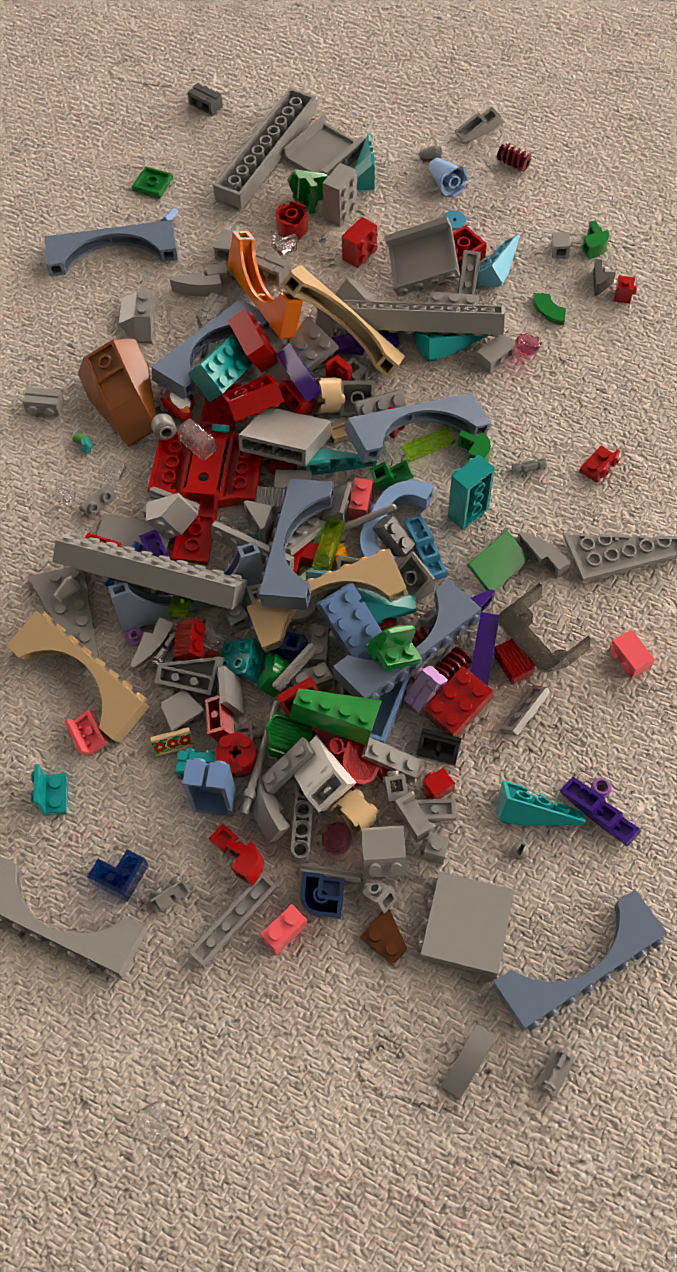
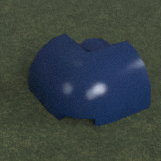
M302 872L300 897L304 909L311 915L320 918L341 920L345 878L327 877L321 873Z

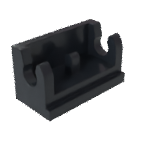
M422 728L416 755L455 765L462 738Z

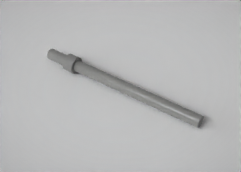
M273 702L268 721L275 712L279 713L281 707L279 702ZM266 728L248 787L243 793L244 800L240 814L245 816L248 815L251 802L255 800L257 793L255 789L268 750L269 743Z

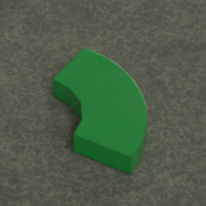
M534 293L533 303L536 310L544 315L545 319L564 325L566 308L554 304L550 294Z

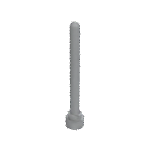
M390 504L333 529L323 531L314 538V542L322 545L328 538L391 513L397 507L395 504Z

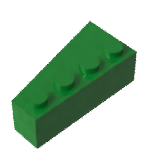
M299 688L289 718L367 745L382 700Z

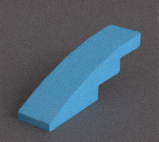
M419 515L404 520L409 537L415 543L413 547L418 558L434 576L435 581L448 577L447 570L441 561L440 553L434 544V538L422 516Z

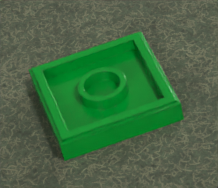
M145 166L132 185V191L161 199L173 180V174Z

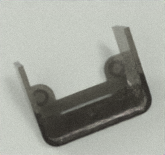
M539 583L504 609L498 616V622L500 627L538 670L548 673L568 667L590 650L591 638L587 636L569 651L559 649L552 653L528 627L533 622V613L529 610V607L542 598V585Z

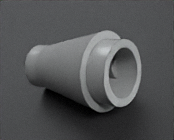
M436 144L420 149V159L433 160L435 158H442L441 145L438 146Z
M70 575L68 578H64L53 596L62 603L65 599L79 591L78 588L81 585Z

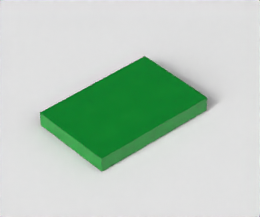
M506 530L472 559L467 566L486 591L491 589L495 591L530 558L510 532Z

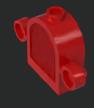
M341 737V739L333 738L326 743L327 749L332 755H335L338 762L356 782L349 790L353 791L356 787L371 782L376 775L383 780L382 776H387V772L391 771L361 758L364 747L362 743Z

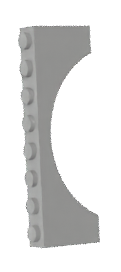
M0 856L1 923L8 921L12 923L11 927L19 932L26 930L30 932V937L40 942L42 939L47 940L50 947L58 951L60 948L67 950L66 954L76 960L79 957L85 959V964L94 969L97 966L105 969L103 973L112 978H115L116 975L123 978L148 932L145 926L125 917L111 927L92 933L75 934L53 929L39 921L29 910L21 888V869L17 864Z

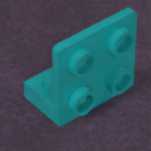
M255 638L224 642L220 657L224 658L223 666L227 667L234 674L243 675L252 683H258L257 678L262 673L266 653L259 641Z
M35 764L34 771L31 772V780L34 783V790H31L32 803L36 805L37 810L39 809L43 816L68 814L67 773L46 775L40 764Z

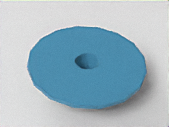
M450 211L444 215L448 217L452 229L461 228L466 223V216L459 211Z

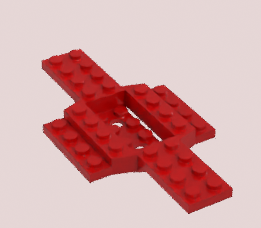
M232 384L226 391H229L241 385ZM221 395L210 402L205 397L200 423L196 429L176 432L169 440H158L148 484V493L150 488L157 487L172 494L179 493L183 498L200 505L198 516L182 535L175 537L171 555L172 561L182 560L188 562V564L208 565L213 543L212 524L217 521L219 508L236 506L239 501L244 502L248 500L255 502L264 456L239 451V435L234 433L236 422L228 414ZM212 424L229 425V432L212 431ZM226 444H228L229 446L220 491L218 492L217 488L223 463ZM213 445L215 449L208 452L205 450V447ZM203 474L209 476L206 481H200L199 477Z

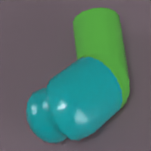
M78 433L73 435V441L83 445L81 450L90 453L91 448H93L91 439Z

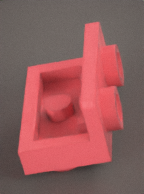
M88 709L75 720L67 719L64 721L67 726V732L75 743L74 747L80 754L92 756L109 743L104 732L99 728L100 724L93 710Z

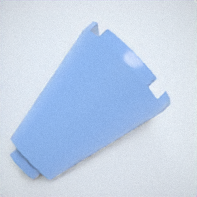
M435 158L429 164V170L440 191L445 196L454 197L464 190V184L468 181V173L462 166L441 158Z

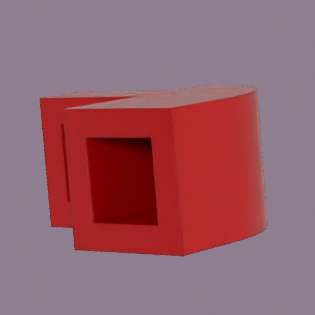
M309 542L292 555L294 557L293 571L297 575H299L301 566H317L320 556V544Z
M229 839L225 847L231 856L237 858L231 866L232 871L237 878L254 886L264 870V859L252 841L246 846L241 841L236 843Z

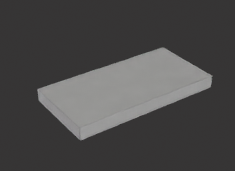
M104 513L97 536H104V538L111 539V541L121 542L122 548L126 546L131 547L134 541L142 544L139 536L155 529L146 520ZM158 533L166 551H168L171 539H165Z

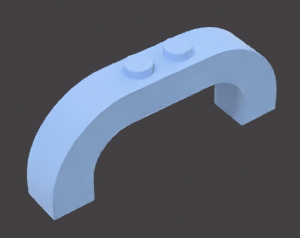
M415 480L396 483L381 494L377 503L371 506L370 513L390 504H395L396 507L411 504L426 509L433 497L434 486ZM392 512L362 524L360 534L361 558L373 556L377 551L381 550L376 544L379 537L372 528L384 516H391Z

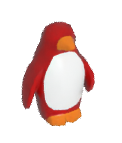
M167 389V400L161 397L164 408L182 422L191 421L192 410L195 404L194 396L190 395V398L182 399Z

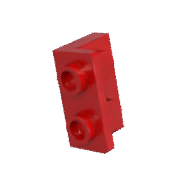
M336 355L325 364L326 378H341L342 381H353L352 366L343 358Z
M601 445L580 467L579 472L597 483L601 478L604 479L608 475L611 467H615L618 464L620 450L616 449L613 453Z

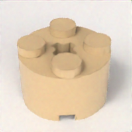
M315 378V382L322 392L314 397L317 403L313 410L317 411L316 414L338 413L341 405L345 404V395L342 394L341 378Z
M357 788L353 791L348 790L330 807L331 813L335 811L337 814L334 817L337 823L347 833L351 834L354 832L356 834L355 838H359L362 835L361 828H370L377 821L376 815L379 813L373 804H368L364 799L363 793Z

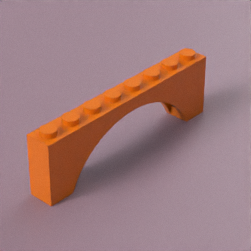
M233 231L227 268L279 338L295 337L303 300L293 297L289 292H280L277 298L274 299L266 290L258 270L254 238L248 231Z

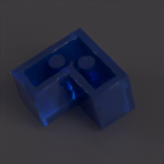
M127 849L117 867L97 859L87 878L91 884L128 902L149 865L144 857Z

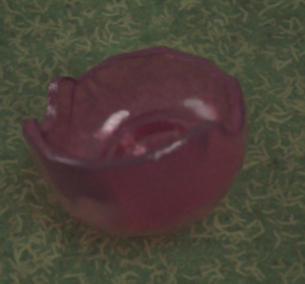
M525 332L520 333L515 339L516 349L525 356L535 355L542 345V342L539 343L538 336L533 337Z
M340 821L328 824V829L322 833V846L327 853L337 856L350 849L353 836L348 826Z

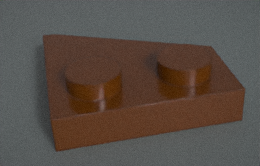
M390 908L385 914L381 912L360 936L362 941L392 966L407 951L406 944Z

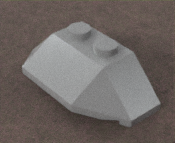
M139 290L122 298L119 326L132 339H136L137 343H152L157 290Z

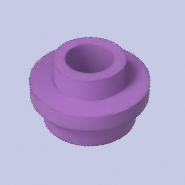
M135 628L126 631L125 640L129 645L137 646L140 644L143 637L141 629Z
M598 778L591 784V789L605 798L610 795L612 787L606 779ZM599 786L603 787V788H604V791H603V792L599 791V790L597 789V787H599Z

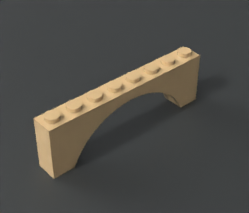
M299 265L292 270L280 285L293 297L314 305L338 322L358 341L371 358L374 367L387 378L404 359V354L303 266Z
M390 549L379 550L373 556L362 557L353 564L342 565L336 571H328L323 573L321 577L306 580L310 585V600L324 592L342 588L351 583L354 584L355 588L373 591L386 598L389 602L408 596L406 585ZM256 600L247 606L261 647L265 653L283 646L287 628L299 609L266 607L261 605L260 600Z
M35 611L6 646L19 658L27 662L45 655H65L82 662L94 676L100 690L102 716L99 728L112 740L121 743L150 708V705L145 702L147 698L140 692L135 694L132 691L133 686L125 680L121 682L118 679L120 675L111 668L107 670L104 667L106 663L98 657L96 659L91 656L93 652L86 646H79L78 643L80 641L71 634L69 636L66 635V629L59 623L56 625L52 623L53 618L46 612L41 614Z

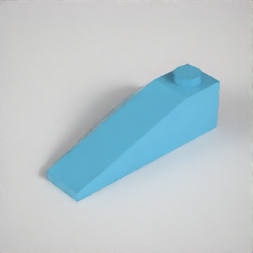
M518 234L505 240L493 251V254L483 260L484 263L478 268L477 284L491 288L493 286L499 287L505 282L504 279L509 274L518 244Z

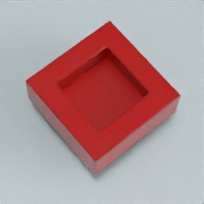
M223 823L209 837V841L224 854L227 851L225 844L228 840L231 839L235 842L238 840V836Z

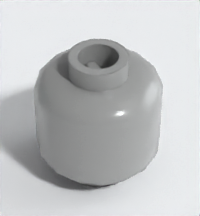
M158 414L152 419L151 428L156 438L169 440L175 435L176 425L171 416L168 414Z

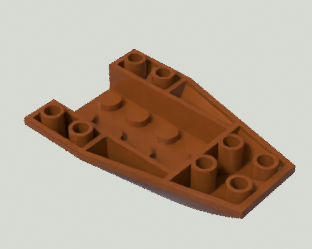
M113 339L86 355L82 360L78 376L88 399L129 447L153 433L151 422L156 416L149 367L137 340Z

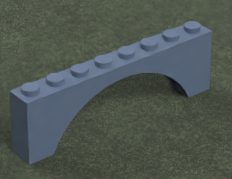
M167 220L45 236L46 265L49 275H65L71 266L82 256L96 249L114 245H129L143 248L156 255L162 262L178 260L173 221Z
M239 299L151 367L152 380L180 398L185 399L195 391V382L188 375L195 357L203 348H206L207 343H214L235 334L228 319L245 308L249 314L253 313L257 322L259 321L264 329L271 326L258 308Z
M471 392L348 418L345 432L361 461L367 462L379 459L383 448V441L392 431L410 423L433 422L444 424L459 431L463 430L472 433L478 437L481 432L485 435L487 434L491 422Z
M290 479L289 485L285 487V500L281 501V514L278 513L277 516L278 526L273 531L274 540L270 542V555L266 557V570L262 572V585L258 587L257 597L260 598L262 606L308 610L311 598L309 582L299 577L288 565L285 558L286 548L292 534L305 520L321 511L332 508L335 497L334 482Z
M256 542L237 547L231 562L223 571L224 574L242 576V579L247 580L246 586L262 584L261 576L264 567ZM126 581L108 586L123 632L157 622L159 617L169 619L212 605L179 595H159L145 592Z
M449 579L435 589L434 602L437 610V620L428 637L416 647L422 658L420 664L385 671L379 660H366L347 655L333 666V677L352 696L378 700L383 693L390 692L396 683L404 681L410 672L414 669L418 670L428 658L432 659L441 648L448 647L454 638L462 636L468 627L476 625L480 621L482 608Z
M636 890L630 892L615 904L616 930L613 943L606 957L591 971L566 981L546 982L525 977L511 970L494 981L492 987L522 1032L526 1029H529L531 1032L541 1025L539 1022L544 1017H547V1019L552 1018L559 1013L557 1010L562 1005H565V1007L570 1006L577 1001L575 998L580 993H583V995L588 994L595 989L593 986L595 983L600 981L603 984L612 977L611 973L618 969L621 972L630 965L628 961L634 957L636 960H639L647 954L646 949L651 946L655 949L665 942L663 938L667 931Z

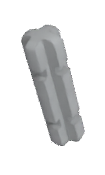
M539 458L538 461L534 459L523 461L521 464L519 462L513 463L512 471L516 474L521 473V471L537 470V468L543 469L547 467V461L545 458Z

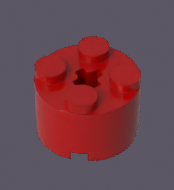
M290 201V204L285 205L283 203L277 208L276 224L278 235L298 241L307 233L309 228L308 212L302 203Z
M231 733L220 738L215 756L217 761L229 764L232 777L243 778L250 775L253 771L259 750L247 735Z

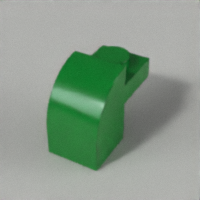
M596 220L590 221L588 235L584 236L582 250L587 259L604 254L609 240V231H602L601 226L598 225Z
M462 430L459 434L458 446L469 451L467 461L470 458H475L478 454L488 461L491 449L489 438L482 432L476 437L472 433Z
M407 460L392 467H389L386 462H382L369 469L374 484L382 491L396 483L407 481L414 477Z
M268 651L264 656L266 668L257 678L260 691L275 698L280 691H277L272 686V683L290 664L286 663L280 655H274Z

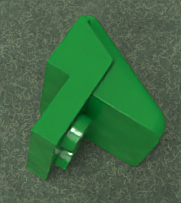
M294 169L287 180L293 193L292 197L296 202L302 203L309 214H315L316 206L318 205L317 201L323 200V182L328 175Z
M396 625L385 629L369 639V644L365 646L374 661L379 660L385 671L417 665L422 660L411 642L416 632V628L413 625Z
M278 712L274 713L265 726L269 743V757H277V760L282 758L302 737L310 742L314 736L312 726L290 719L287 715Z

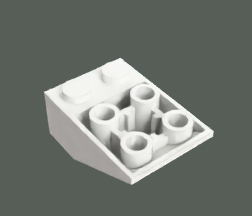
M315 736L309 742L315 755L294 776L306 798L318 812L328 810L356 782L321 740Z

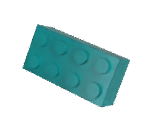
M233 334L215 347L188 372V375L210 402L223 394L253 362L247 357L236 335Z
M479 454L475 458H470L461 469H456L451 475L447 517L462 530L489 509L495 467Z

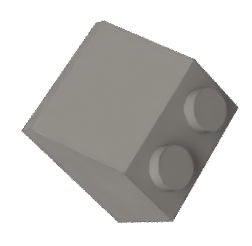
M351 482L334 487L335 497L332 508L321 511L320 519L327 521V530L347 523L352 494Z
M179 493L147 502L146 522L165 539L182 535L198 516V511Z
M404 826L361 828L364 878L407 875Z

